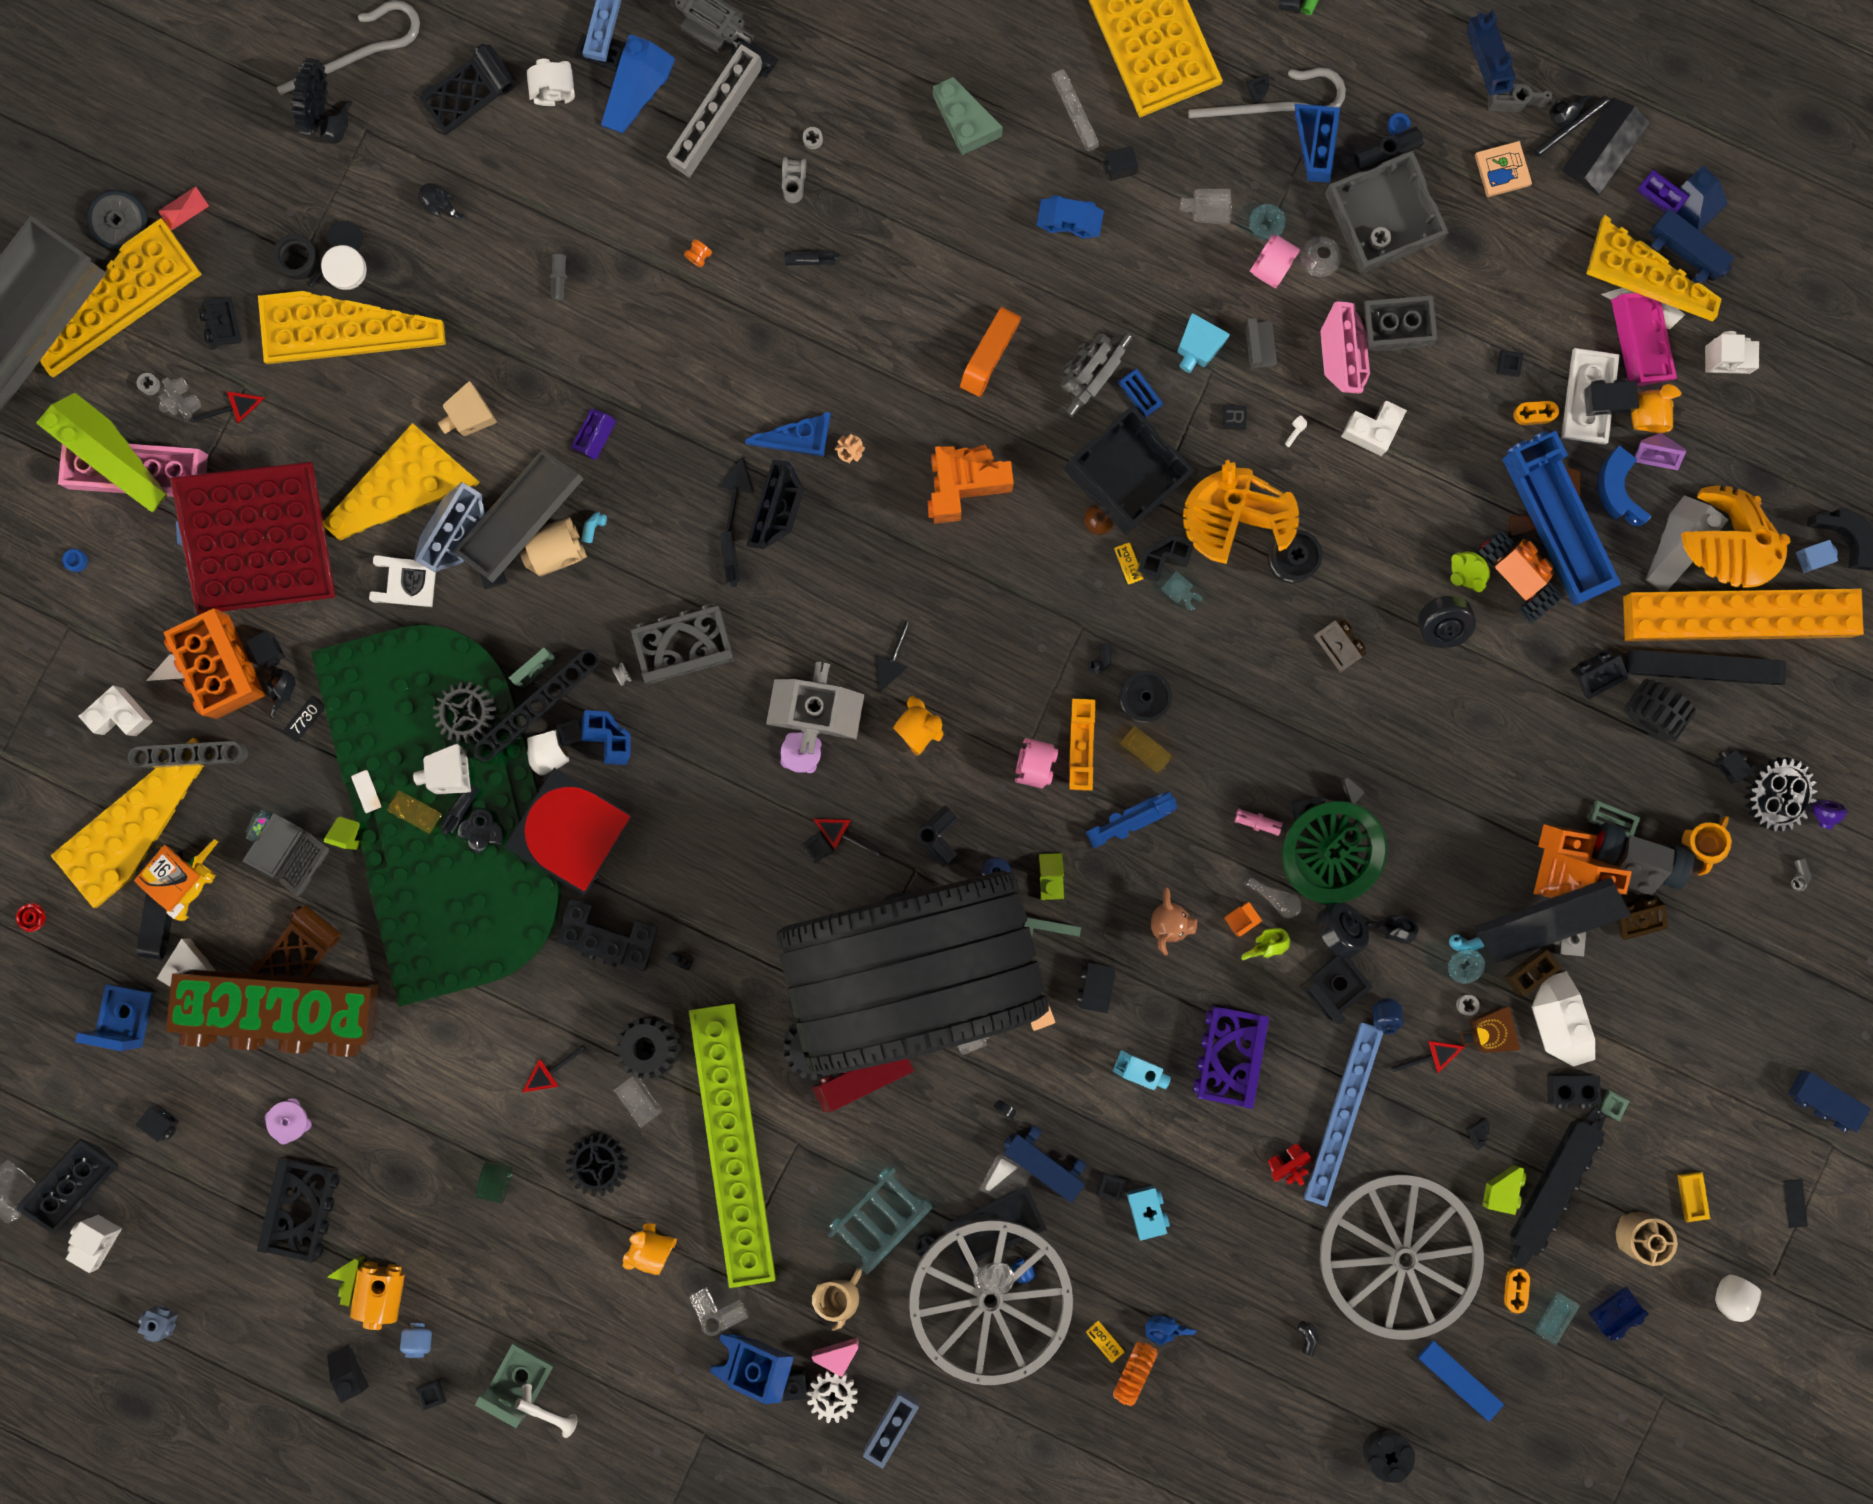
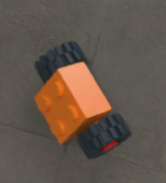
M1501 530L1485 542L1475 553L1480 555L1487 562L1488 566H1491L1495 561L1497 562L1495 568L1526 600L1519 608V611L1530 623H1533L1563 597L1551 582L1548 583L1555 573L1554 567L1548 559H1543L1537 553L1538 549L1532 542H1527L1525 539L1503 556L1515 543Z

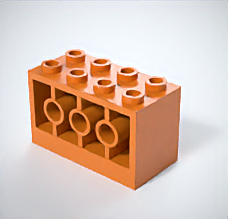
M213 608L163 632L166 637L164 640L165 646L173 653L176 659L174 660V665L178 672L183 674L185 679L183 681L184 687L188 693L192 694L195 700L193 706L198 714L218 719L267 696L229 614Z

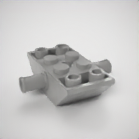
M822 662L815 663L816 667L812 682L797 679H774L766 724L802 730L804 732L800 749L802 753H806L809 744L808 754H814L816 738L819 734L857 739L864 694L826 684L830 668L828 663L823 664L822 672ZM814 703H817L820 710L812 712L809 707H813Z

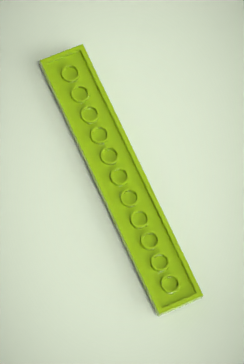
M733 1003L689 1010L729 1288L773 1282L776 1280L736 1005Z

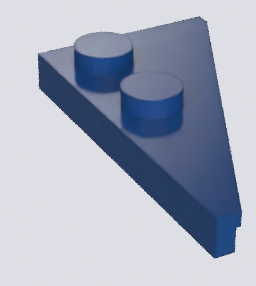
M826 412L818 417L807 418L798 423L775 428L773 431L755 434L750 438H746L745 444L824 457L831 413Z

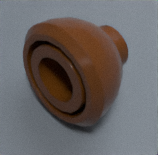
M1096 504L1090 506L1085 512L1084 524L1093 534H1106L1115 525Z

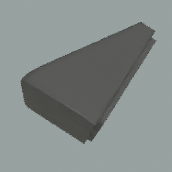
M1349 778L1341 780L1347 801L1355 804L1364 794V791Z

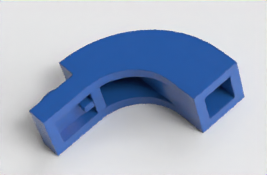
M1619 445L1611 451L1600 468L1598 493L1603 507L1612 518L1616 520L1624 515L1625 520L1629 524L1639 527L1645 524L1651 515L1628 497L1624 484L1628 471L1638 459Z

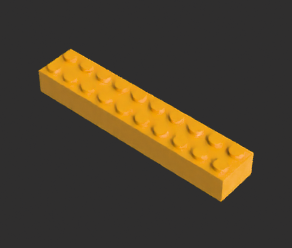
M1862 589L1635 592L1623 596L1625 641L1853 638L1864 634Z

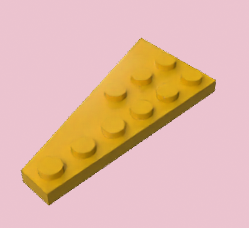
M1603 216L1587 269V275L1712 322L1717 318L1721 303L1719 296L1701 283H1694L1685 276L1687 273L1679 269L1677 271L1668 264L1670 261L1644 242L1634 240L1627 235L1628 231L1623 227L1619 229L1610 222L1611 219L1608 216Z

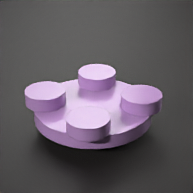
M792 732L787 734L781 747V765L794 772H815L821 756L820 748L822 743L820 739L816 738L814 754H808L809 744L806 753L800 752L803 733Z
M290 1098L287 1101L276 1104L265 1115L269 1134L280 1144H287L300 1138L312 1126L305 1110L300 1106L296 1098Z

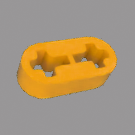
M1552 401L1527 402L1520 404L1514 410L1513 417L1520 425L1546 424L1557 418L1559 408ZM1547 407L1548 411H1552V414L1547 417V414H1539V412ZM1525 409L1527 413L1533 412V414L1525 419L1523 415H1520V412Z
M1520 1267L1511 1268L1506 1275L1504 1304L1514 1313L1524 1312L1529 1298L1530 1276ZM1519 1273L1523 1280H1519L1517 1288V1282L1513 1280V1276H1517ZM1517 1292V1298L1521 1300V1304H1517L1515 1308L1511 1300H1515Z

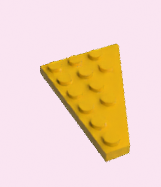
M412 423L324 520V527L337 539L343 540L352 534L363 532L374 525L383 524L397 518L399 515L410 513L414 509L440 501L460 482L465 483L469 487L477 486L480 482Z

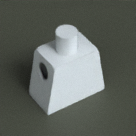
M458 744L425 756L423 759L424 770L414 772L413 774L417 786L426 784L427 789L435 794L471 792L467 750Z

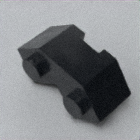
M1172 535L1148 547L1141 555L1136 576L1157 582L1161 576L1165 561L1186 567L1191 557L1194 542Z

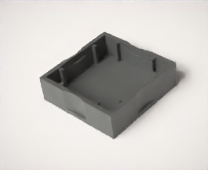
M1413 151L1386 161L1372 170L1359 172L1332 183L1325 192L1359 274L1439 243L1449 233L1436 203L1428 192L1425 177ZM1378 227L1386 228L1391 234L1390 243L1383 250H1375L1369 244L1371 233ZM1379 234L1376 242L1381 243L1383 241L1385 243L1383 235Z

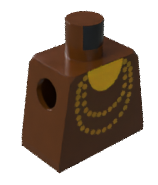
M1499 1006L1470 1019L1472 1030L1460 1033L1464 1046L1476 1044L1477 1051L1482 1053L1520 1050L1509 1006Z

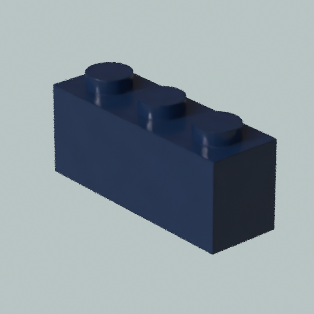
M1801 1070L1788 1092L1790 1096L1795 1098L1794 1103L1805 1109L1807 1107L1815 1110L1814 1115L1825 1121L1830 1119L1835 1122L1833 1126L1844 1133L1848 1131L1857 1133L1871 1108L1808 1071Z

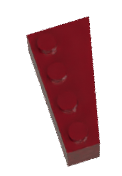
M909 1059L842 1072L835 1077L831 1074L821 1079V1083L813 1086L812 1089L823 1112H832L914 1072Z

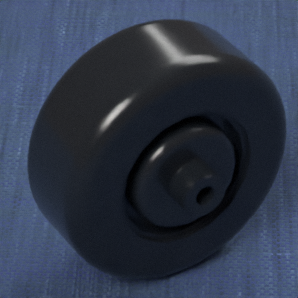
M1442 596L1430 601L1423 607L1418 617V624L1423 639L1429 645L1437 648H1451L1464 643L1472 636L1476 628V618L1471 605L1465 599L1458 596Z
M1334 902L1319 912L1316 919L1317 931L1325 946L1332 953L1342 958H1351L1367 947L1369 942L1368 928L1362 916L1351 905L1345 902Z

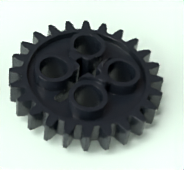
M305 58V61H302V66L299 65V73L296 72L295 90H292L294 98L291 100V103H293L291 111L294 113V126L297 127V131L308 135H314L315 132H318V127L321 126V120L324 119L323 114L326 111L325 103H327L326 95L328 94L327 73H325L323 62H320L318 59Z
M1777 757L1776 760L1768 759V765L1761 763L1762 771L1754 770L1756 778H1749L1752 786L1745 787V789L1750 791V794L1744 796V798L1750 800V802L1745 807L1752 809L1748 815L1755 817L1753 821L1760 824V827L1775 832L1777 830L1785 832L1786 828L1792 830L1793 823L1801 825L1800 818H1808L1805 813L1806 810L1813 811L1809 804L1816 802V799L1811 797L1812 794L1817 793V790L1812 789V786L1817 782L1810 780L1814 774L1808 772L1809 767L1801 765V761L1788 757Z

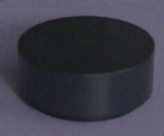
M997 1100L993 1106L1010 1119H1013L1017 1113L1014 1108L1001 1100Z

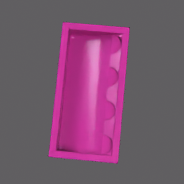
M1638 293L1622 294L1612 299L1611 302L1628 382L1636 381L1637 386L1677 379L1661 302Z

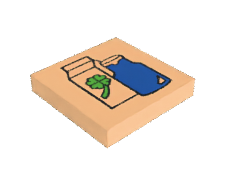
M1520 141L1480 151L1474 155L1487 197L1528 187L1532 184Z

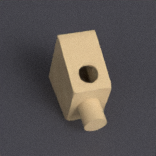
M469 381L443 404V408L448 416L439 421L438 425L445 434L457 428L463 436H467L497 423L475 386Z

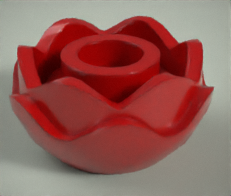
M35 903L21 906L16 914V923L26 932L39 930L46 920L44 909Z

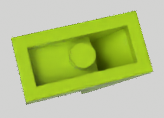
M338 817L325 836L324 842L344 849L358 850L360 840L355 838L360 823Z
M1062 853L1039 854L1041 900L1064 899Z
M358 1256L327 1276V1278L345 1281L339 1289L340 1305H352L357 1269L363 1267L365 1256Z

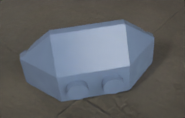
M460 482L442 499L419 537L414 561L433 572L463 563L464 560L457 556L453 550L485 515L482 494L463 482Z

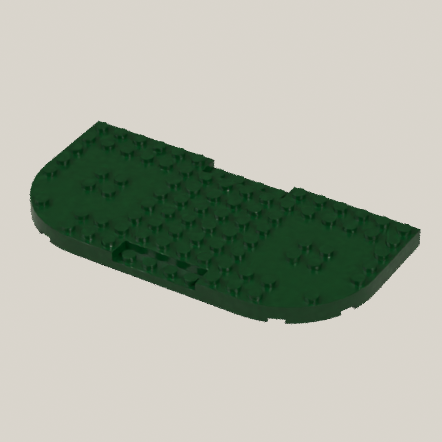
M429 625L398 628L311 651L343 784H346L354 819L360 823L358 835L368 871L366 872V877L398 1006L401 1007L492 983L514 974L529 961L533 960L548 941L558 918L561 899L560 882L556 881L546 871L529 865L503 849L538 794L534 772L529 765L528 748L524 733L492 761L481 763L474 757V748L479 741H475L472 736L470 744H467L464 739L461 744L456 743V737L450 741L447 739L448 734L442 735L440 733L443 727L438 728L435 725L440 719L433 718L434 714L439 713V710L434 709L433 706H440L441 704L436 698L438 696L445 697L442 693L443 689L451 692V684H454L458 689L459 682H464L465 687L468 682H472L474 688L477 685L482 686L481 692L487 690L489 692L487 698L494 699V702L489 707H496L495 712H490V715L495 716L496 720L489 719L488 722L493 725L492 729H494L517 708L511 684L504 670L491 653L471 638L447 628ZM470 694L461 695L452 702L461 704L465 699L469 698ZM477 699L475 701V703H477L475 706V712L478 716L481 717L482 708L480 702ZM456 708L457 710L461 711V714H463L462 716H469L473 718V716H471L468 711ZM448 709V719L453 727L455 715L451 709ZM514 717V724L516 726H522L520 717ZM469 721L464 727L461 726L459 731H468L474 728L477 723ZM487 727L484 728L487 734L492 730ZM499 731L495 734L497 740L505 742L509 738L505 731ZM478 733L481 740L484 736ZM455 744L467 750L470 784L479 789L458 826L463 820L470 818L474 810L484 808L490 811L493 821L499 824L503 830L504 839L502 845L489 842L487 847L479 854L472 851L468 838L458 837V826L453 833L448 832L445 835L441 832L443 828L440 826L441 822L461 793L435 794L427 789L426 784L417 786L413 777L414 772L424 770L423 759L425 756ZM481 746L478 749V753L482 757H488L491 754V749L487 746ZM365 770L369 773L381 804L380 808L368 813L364 811L351 777ZM482 817L477 818V821L480 824L485 823V820Z

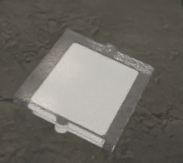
M998 1154L979 1190L992 1196L994 1201L1024 1188L1031 1173L1015 1161Z

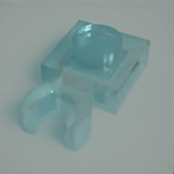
M1177 571L1161 588L1177 604L1183 599L1186 608L1190 611L1195 609L1190 603L1191 599H1197L1199 602L1203 600L1201 595L1190 592L1193 585Z

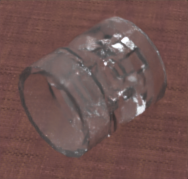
M1004 1263L981 1265L974 1274V1284L977 1290L985 1295L1004 1294L1012 1288L1014 1283L1013 1272Z

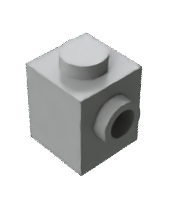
M1586 932L1553 943L1555 944L1554 954L1584 956Z

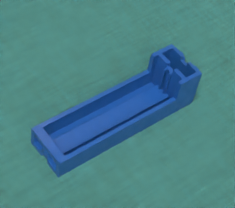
M1547 430L1535 435L1531 440H1524L1507 450L1508 455L1502 458L1572 605H1578L1621 585L1563 465L1562 459L1567 457L1568 454L1557 432L1554 431L1548 434Z

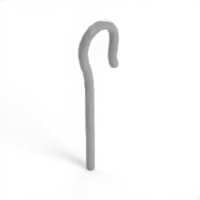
M397 0L385 2L371 12L360 13L358 15L359 21L371 22L389 11L402 10L410 17L411 27L402 38L367 45L323 65L325 73L329 74L373 53L409 45L419 33L420 21L418 13L411 5ZM296 78L277 87L280 95L295 89L294 81H296Z
M1322 67L1305 71L1295 69L1288 71V76L1295 80H1307L1316 77L1330 79L1336 86L1337 94L1334 101L1327 106L1341 107L1345 100L1346 88L1343 79L1337 72ZM1275 102L1188 109V118L1294 111V104H1310Z

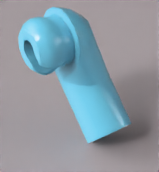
M595 512L584 523L581 541L592 543L595 528L597 525H606L607 516L600 514V512Z
M1454 934L1449 939L1452 949L1462 954H1468L1484 947L1479 937L1467 940L1459 934Z

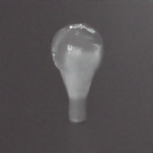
M1250 878L1247 882V886L1266 898L1282 917L1293 918L1295 915L1300 914L1302 903L1300 897L1295 893H1287L1267 887L1253 878Z

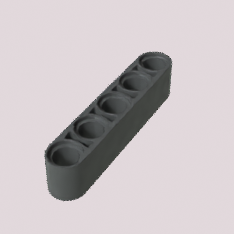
M232 741L138 746L132 748L128 753L129 763L134 767L140 768L236 764L244 762L248 757L247 747L242 743ZM237 747L238 755L232 758L231 750ZM214 748L215 756L210 760L208 758V751ZM188 749H190L192 751V757L190 760L187 761L185 759V753ZM167 750L169 753V758L166 762H164L162 760V754ZM144 752L146 759L143 763H140L139 755Z

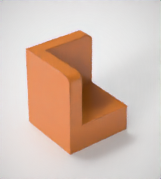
M1245 902L1224 917L1238 937L1262 922L1250 902Z

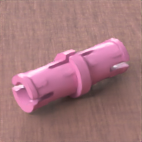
M1238 808L1236 812L1237 817L1234 819L1235 823L1253 827L1255 831L1260 829L1279 836L1280 827H1282L1283 822L1263 817L1264 814L1261 813L1257 815Z

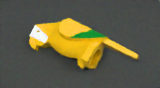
M214 839L198 856H194L189 862L201 877L171 912H166L173 919L185 921L189 918V916H186L189 904L201 893L203 886L206 883H212L216 877V874L202 863L218 843L217 840Z

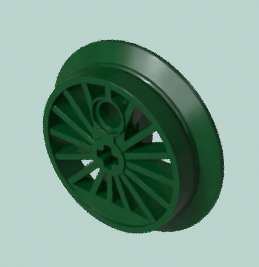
M1345 801L1325 802L1305 811L1288 830L1282 847L1283 868L1291 885L1306 898L1324 904L1343 903L1364 894L1381 875L1387 858V841L1378 820L1363 807ZM1329 814L1328 832L1322 816ZM1336 814H1343L1335 829ZM1350 816L1356 819L1353 823L1348 821ZM1317 819L1323 837L1309 824L1310 822ZM1362 825L1365 831L1361 832L1358 828ZM1306 827L1319 841L1301 835V832ZM1353 830V834L1349 838H1345L1346 832ZM1367 838V845H1358L1361 840ZM1297 840H1301L1308 844L1314 845L1295 847ZM1367 851L1365 859L1350 853ZM1296 853H1311V854H1308V855H1306V856L1300 858ZM1344 858L1356 861L1362 865L1356 871ZM1339 862L1347 867L1353 875L1346 879ZM1335 865L1341 882L1333 884ZM1327 868V881L1325 882L1322 877Z

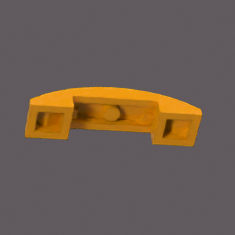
M1072 699L1069 790H1093L1095 700Z

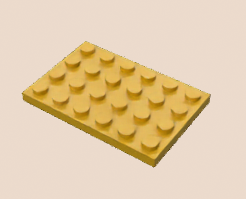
M1088 0L1139 118L1222 84L1223 80L1188 0Z

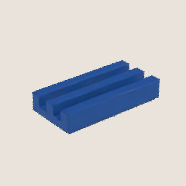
M1137 368L1118 381L1120 387L1145 418L1163 406V402ZM1133 376H1135L1137 380L1140 382V384L1144 387V389L1156 403L1155 405H1152L1150 403V401L1147 399V397L1144 395V393L1132 379ZM1126 381L1129 382V384L1132 386V388L1135 390V392L1147 406V411L1140 403V401L1137 399V397L1134 395V393L1131 391V389L1128 387V385L1125 383Z

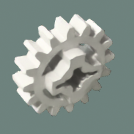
M826 1370L825 1377L818 1374V1382L812 1380L810 1385L814 1389H808L807 1395L812 1396V1398L808 1399L807 1403L809 1405L814 1404L811 1412L815 1413L818 1411L819 1420L825 1416L827 1423L830 1422L831 1418H834L836 1423H839L840 1416L847 1419V1411L854 1412L855 1408L852 1404L857 1403L858 1398L853 1395L857 1394L858 1390L857 1388H851L854 1380L847 1381L846 1373L841 1377L835 1373L831 1375L830 1371ZM831 1382L826 1388L821 1387L823 1384ZM839 1383L845 1387L847 1392L842 1391V1389L839 1386ZM831 1392L835 1393L834 1401L830 1400ZM818 1401H822L826 1406V1409H824ZM839 1405H845L842 1409L834 1411Z

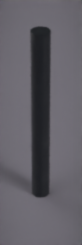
M1607 96L1600 98L1575 118L1571 124L1560 129L1534 149V153L1538 157L1543 155L1609 104V98Z

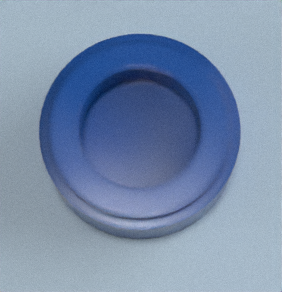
M1404 113L1393 114L1387 122V130L1391 135L1406 131L1411 126L1409 117Z
M69 549L64 553L62 563L66 569L72 572H80L86 568L88 558L81 550Z

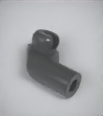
M1806 858L1794 860L1797 873L1791 881V887L1798 892L1805 890L1812 879Z

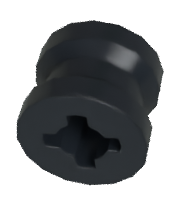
M922 1234L918 1237L915 1249L920 1258L937 1240L936 1237L932 1234Z

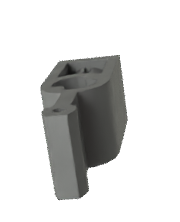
M1513 84L1512 91L1495 95H1489L1488 93V111L1521 112L1527 105H1538V107L1543 108L1552 99V92H1533L1528 85Z

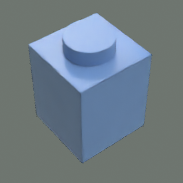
M1830 540L1795 552L1803 573L1838 561L1837 549Z

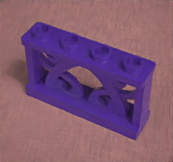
M1212 1006L1211 1010H1207L1205 1024H1208L1207 1033H1203L1201 1046L1204 1047L1203 1056H1199L1197 1062V1069L1200 1070L1199 1079L1195 1078L1193 1092L1196 1093L1198 1099L1253 1109L1269 1022L1268 1016ZM1223 1016L1230 1017L1234 1022L1235 1030L1231 1031L1229 1025L1225 1023V1029L1220 1031L1217 1028L1218 1020ZM1237 1017L1256 1020L1255 1026L1240 1028ZM1214 1034H1215V1035L1218 1036L1220 1039H1218V1040L1213 1044V1039H1214ZM1242 1036L1243 1042L1245 1040H1250L1251 1042L1250 1047L1247 1049L1241 1045L1240 1037ZM1235 1039L1238 1050L1243 1055L1249 1057L1248 1063L1236 1065L1228 1075L1220 1064L1217 1053L1226 1044ZM1209 1062H1211L1214 1070L1208 1072ZM1238 1070H1244L1245 1077L1240 1079L1237 1075L1235 1081L1233 1079L1235 1073ZM1209 1078H1215L1216 1083L1213 1086H1218L1223 1080L1225 1085L1222 1090L1217 1093H1211L1206 1086ZM1229 1086L1243 1094L1242 1100L1224 1096Z

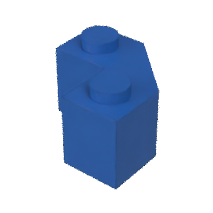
M1053 195L1051 198L1041 199L1036 226L1050 233L1068 231L1082 239L1099 237L1104 210L1096 207V204L1090 201L1082 202Z
M584 710L581 720V741L604 742V764L627 765L630 758V733L625 728L622 729L609 712Z

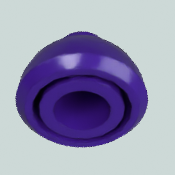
M1819 800L1813 806L1814 815L1819 821V826L1825 829H1833L1834 825L1840 823L1848 812L1844 805L1834 801Z

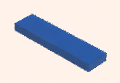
M1433 1340L1417 1356L1418 1359L1488 1422L1504 1406L1498 1398Z

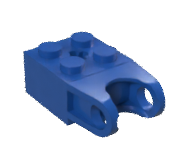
M721 1333L719 1340L728 1348L729 1360L725 1366L712 1364L710 1372L728 1384L729 1388L763 1404L781 1403L794 1356L759 1340L731 1333Z

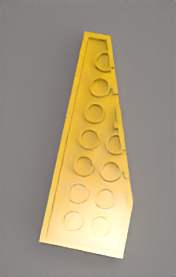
M162 218L124 243L119 249L121 252L115 260H111L106 266L108 269L105 271L104 277L41 358L40 362L50 376L54 378L202 275Z

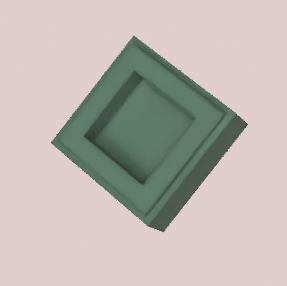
M1606 1090L1597 1110L1620 1122L1630 1101L1610 1090Z

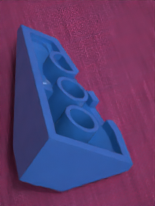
M630 34L621 55L601 125L623 134L639 115L642 107L654 97L653 94L667 81L675 58L651 41Z

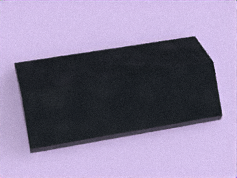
M1612 98L1562 168V171L1596 195H1599L1650 122L1636 106Z
M80 1138L15 1207V1210L54 1235L118 1167V1164L102 1148Z

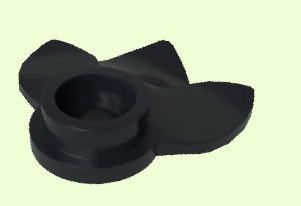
M479 808L474 810L470 818L463 820L458 826V837L468 838L469 846L476 854L481 853L489 842L496 845H502L503 843L502 827L493 821V816L487 809ZM482 817L485 820V823L480 824L477 821V818Z

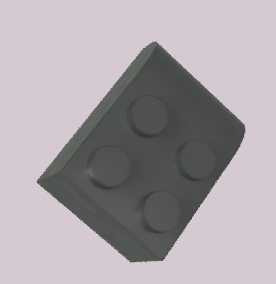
M1433 295L1364 302L1369 350L1390 351L1432 347L1437 341Z

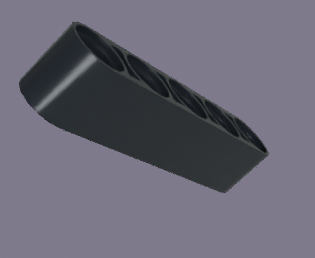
M157 845L154 848L152 858L163 846ZM170 847L182 859V849ZM147 893L137 944V955L139 957L163 960L168 948L172 917L166 913L167 910Z

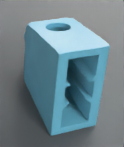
M1192 313L1177 351L1180 355L1184 356L1179 367L1189 373L1192 372L1196 364L1206 367L1226 343L1230 334Z
M1123 1050L1120 1051L1113 1068V1072L1119 1076L1152 1090H1155L1157 1086L1166 1089L1171 1080L1170 1076L1162 1073L1163 1068Z

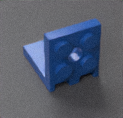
M106 984L96 1030L77 1033L75 1042L117 1051L141 1048L154 993ZM123 1005H127L130 1009V1014L127 1018L122 1017L120 1014V1008Z

